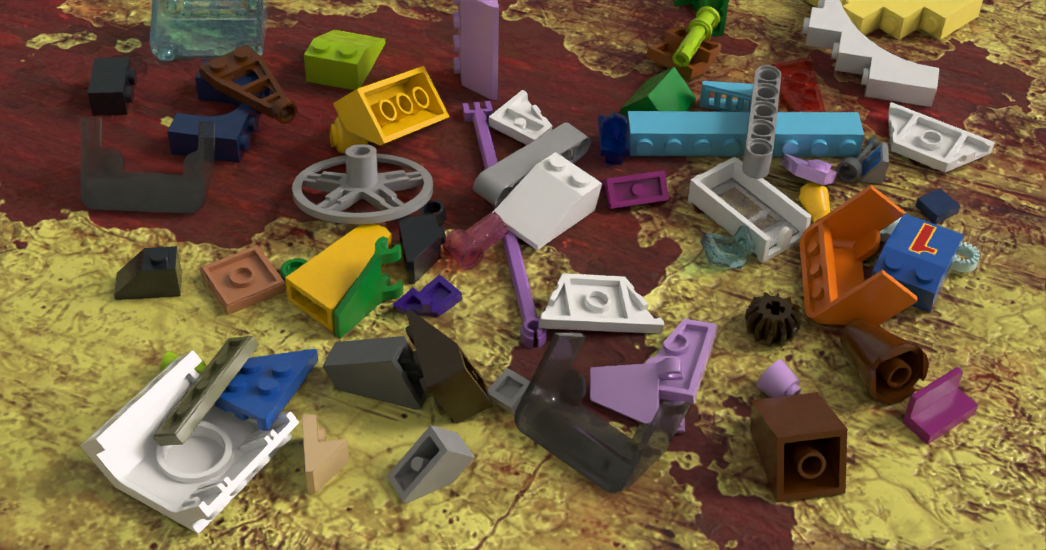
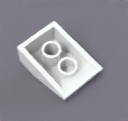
M555 152L531 169L492 212L491 218L538 250L595 211L602 183Z

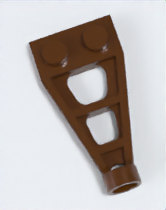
M248 45L239 47L199 66L200 76L216 90L273 119L275 118L282 124H287L295 118L297 106L286 97L264 59ZM252 72L258 77L257 80L244 86L232 82ZM265 89H269L272 93L263 99L254 96Z

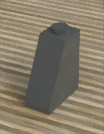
M404 336L335 342L323 364L326 373L337 390L415 410L421 409L427 398L419 381V377L423 376V373L416 365L412 355L413 350Z

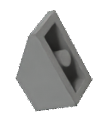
M430 425L386 477L402 502L409 503L452 484L475 457L458 433Z

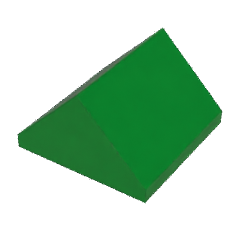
M672 67L647 79L622 106L620 113L628 116V111H689L696 103V97L676 68Z

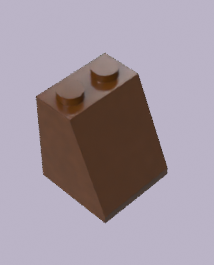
M818 392L751 400L750 432L776 502L846 493L848 429Z

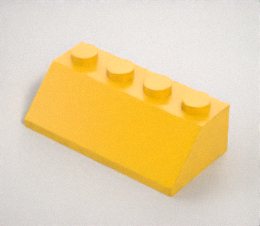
M424 66L358 88L333 103L338 117L347 131L380 146L449 118Z

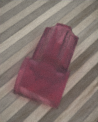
M495 211L493 213L490 212L466 231L457 229L451 232L444 240L443 249L463 269L470 270L481 262L484 251L509 234V231L502 218Z

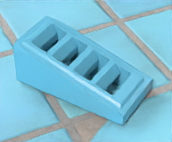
M702 81L699 106L721 112H749L753 84ZM710 91L715 92V98H709ZM721 94L726 95V99H721Z

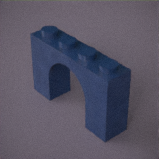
M198 71L195 80L199 100L233 104L237 108L228 114L214 117L176 113L167 131L171 154L240 163L244 152L250 148L252 134L258 130L259 118L261 114H264L216 90L200 76ZM252 72L232 82L244 86L257 80L258 77ZM265 89L254 96L263 99L272 93L269 89Z

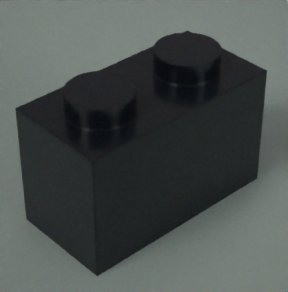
M129 57L94 58L88 88V98L93 116L128 114L129 103L134 102L132 85L137 84L136 69L131 68Z

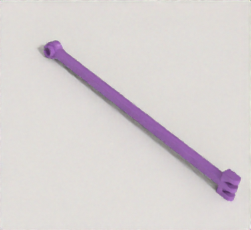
M484 101V109H481L479 102H473V110L469 109L468 103H462L464 121L473 122L484 169L486 170L498 162L487 122L489 116L493 114L491 102ZM498 223L523 323L520 329V339L524 346L533 348L534 332H536L537 346L539 348L546 342L547 329L539 328L538 326L540 319L537 317L518 239L515 234Z

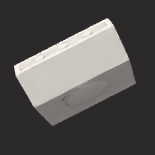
M192 350L172 361L80 446L115 488L199 534L292 438L290 432L299 421L290 411L278 416L268 431H262L258 429L255 419L249 417L243 421L235 417L234 413L226 412L216 407L214 403L183 445L159 446L153 438L154 433L200 376L194 368L201 362V359Z

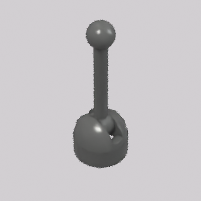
M870 138L867 141V146L856 158L847 157L837 165V176L841 181L853 183L858 179L862 172V164L860 162L871 149L878 147V139Z

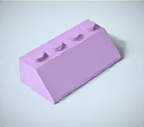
M453 0V4L458 5V11L453 12L454 29H458V35H453L454 52H458V57L453 58L454 73L460 74L462 86L490 100H498V0Z

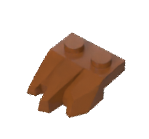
M688 27L675 28L666 31L663 42L648 47L646 57L655 61V64L659 67L669 69L675 67L682 78L692 79L706 73L721 51V43L711 42L712 36H710L706 41H702L686 67L683 64L682 67H679L673 62L672 56L689 32Z

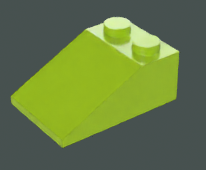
M332 30L314 38L304 53L306 82L349 90L361 88L386 43L385 39L340 30Z

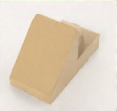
M316 414L302 415L308 494H314L320 490L349 461L347 440L326 441L325 428H318Z

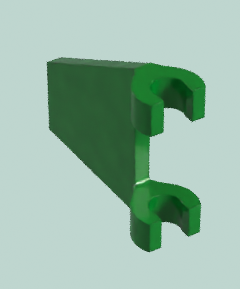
M384 236L376 241L374 255L333 313L336 337L341 339L381 302L397 299L403 294V283L401 281H398L394 286H389L390 275L386 273L381 275L382 264L394 263L401 258V245L396 244L392 249H388V238Z

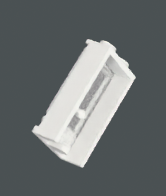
M736 157L724 163H719L716 167L691 179L688 203L690 205L694 203L701 211L745 247L749 248L757 255V260L761 263L799 243L803 232L810 225L811 215L764 178L754 179L745 175L742 170L743 162Z

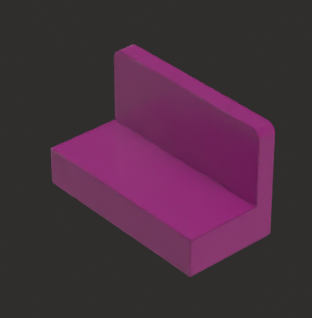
M665 170L600 180L602 183L601 187L605 186L608 209L669 200Z
M959 367L954 368L917 391L909 399L902 423L927 445L976 413L978 404L958 389L963 374Z

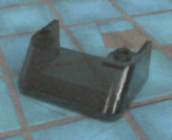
M81 116V199L88 208L94 210L193 213L199 211L204 206L214 171L215 122L198 121V151L186 156L183 163V174L125 172V159L119 150L101 147L102 117Z
M555 333L515 411V424L520 432L603 490L611 493L624 491L666 452L691 404L687 401L662 402L651 423L641 425L631 439L580 405L586 393V381L583 375L571 366L586 336L581 333Z

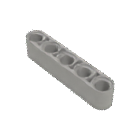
M770 65L760 66L756 69L751 95L742 170L745 175L754 179H761L769 174L774 149L781 71Z
M563 123L481 172L474 182L473 191L497 208L536 164L555 152L571 163H574L586 154L591 145V139L569 123Z

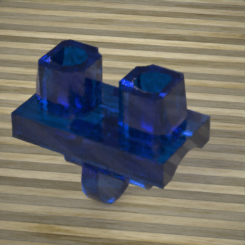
M611 113L606 117L598 115L600 155L605 156V164L621 165L623 164V156H630L631 151L627 115Z

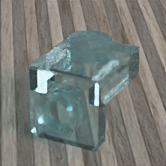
M740 226L733 237L706 232L700 240L709 264L736 269L742 268L756 248L749 229L745 226Z

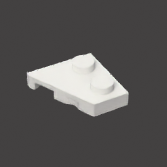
M521 90L489 116L490 127L526 145L552 130L551 123L546 117L541 115V110L536 104H530L528 94L524 90Z

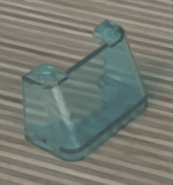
M152 0L151 51L160 60L171 61L174 58H218L239 47L248 45L261 56L264 50L268 20L267 0Z

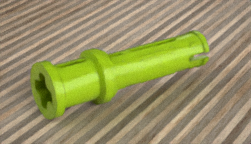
M709 6L701 7L696 14V18L690 22L688 26L689 33L672 56L673 62L677 66L682 67L683 64L686 67L702 41L709 39L712 29L719 24L720 15L714 8Z

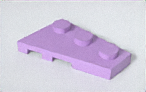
M683 319L663 342V348L654 358L650 357L644 363H658L665 359L680 358L681 364L684 365V379H659V399L694 405L717 333V324Z

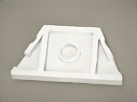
M891 102L889 105L888 124L891 151L905 158L928 165L933 169L948 172L991 154L995 144L993 141Z
M563 273L558 281L556 290L553 291L545 311L541 314L538 326L539 328L661 334L664 328V321L660 317L657 319L653 318L647 311L648 303L641 295L635 292L633 285L626 277Z

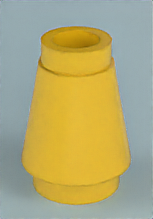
M810 182L800 189L799 201L805 211L811 215L813 223L831 212L829 193L826 187Z

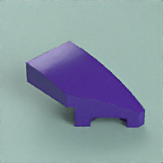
M439 274L419 292L414 287L411 288L393 304V307L398 313L406 314V311L412 310L417 315L439 317L460 302L463 297L460 290Z

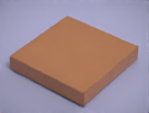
M258 245L199 268L201 277L227 315L287 291L286 283Z

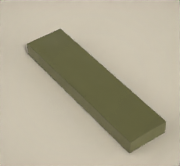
M253 336L228 338L154 433L153 438L159 446L183 445L258 347L259 344Z

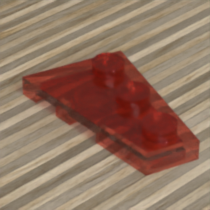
M812 56L770 65L781 71L779 100L788 112H825L821 91L816 83V71H813Z

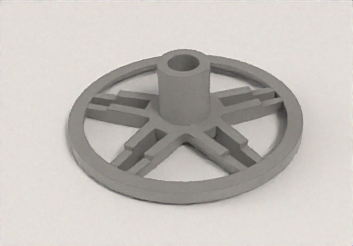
M366 144L350 146L345 151L346 155L326 159L309 166L295 178L292 185L293 200L303 212L321 220L341 224H372L395 220L422 208L433 194L432 176L423 166L406 158L377 154L375 147ZM377 162L399 165L415 172L405 173L404 170L377 173ZM346 164L347 174L324 171L322 174H316L321 170ZM423 185L421 192L405 204L397 199V194L394 193V191ZM302 186L330 193L325 196L326 199L315 205L303 195ZM360 199L366 200L381 210L367 213L341 212Z

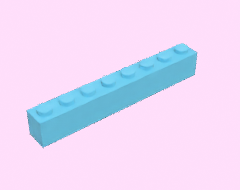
M628 111L626 128L628 156H744L749 112ZM777 112L772 157H783L784 153L794 157H857L860 154L864 138L858 112Z

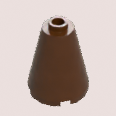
M862 319L854 320L844 327L840 336L841 344L869 395L886 405L902 402L912 396L916 391L913 386L919 378L924 381L928 372V358L922 349Z

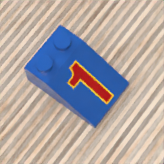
M904 213V216H902L884 245L872 271V276L884 270L917 296L918 301L911 306L931 312L964 238V234Z

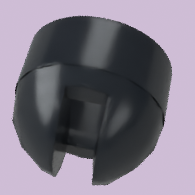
M431 200L420 208L421 216L437 212L435 215L438 225L440 226L444 223L446 210L441 201Z

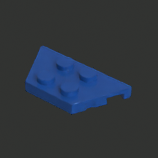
M317 349L248 358L217 399L215 406L226 412L234 413L235 417L243 421L251 417L257 421L258 429L268 431L317 364Z

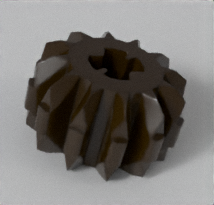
M764 292L761 298L754 297L745 313L747 333L754 335L755 342L766 341L767 346L775 342L782 347L785 341L792 342L801 327L802 319L799 305L792 304L791 297L781 298L779 293L775 296H770Z

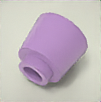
M781 359L767 368L756 384L757 389L771 398L798 395L802 390L799 387L800 380Z

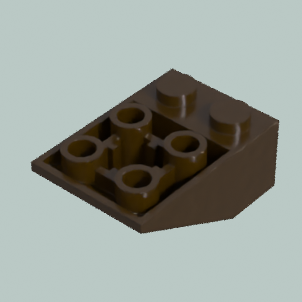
M412 310L406 311L409 326L405 327L406 333L416 348L412 355L416 365L423 373V376L419 377L420 384L427 396H434L442 414L448 413L457 424L492 407L493 404L484 378L459 345Z

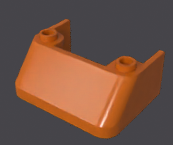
M869 185L810 225L800 238L799 246L805 314L817 324L846 326L854 320L862 319L878 326L918 301L915 294L884 270L879 271L867 280L864 279L862 261L873 256L878 251L881 240L880 231L904 216V211L872 185Z

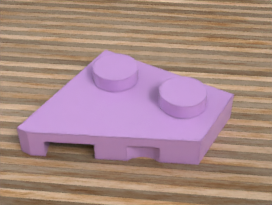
M785 153L780 164L785 166L793 175L821 185L834 183L838 173L831 169L832 164L818 159L805 161Z

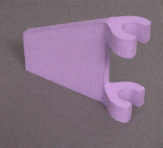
M670 358L658 363L590 367V400L595 404L658 431L669 433L685 432V418L682 417L681 412H667L659 415V379H684V365L681 364L680 358Z

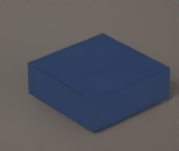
M941 188L917 198L915 205L935 224L958 214L960 205Z

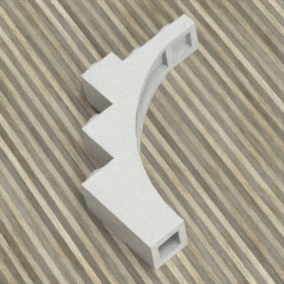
M819 0L818 7H812L810 18L805 17L802 34H807L805 45L832 49L831 59H836L834 71L862 75L861 85H866L864 97L932 107L938 86L939 68L902 59L877 46L851 22L840 0Z

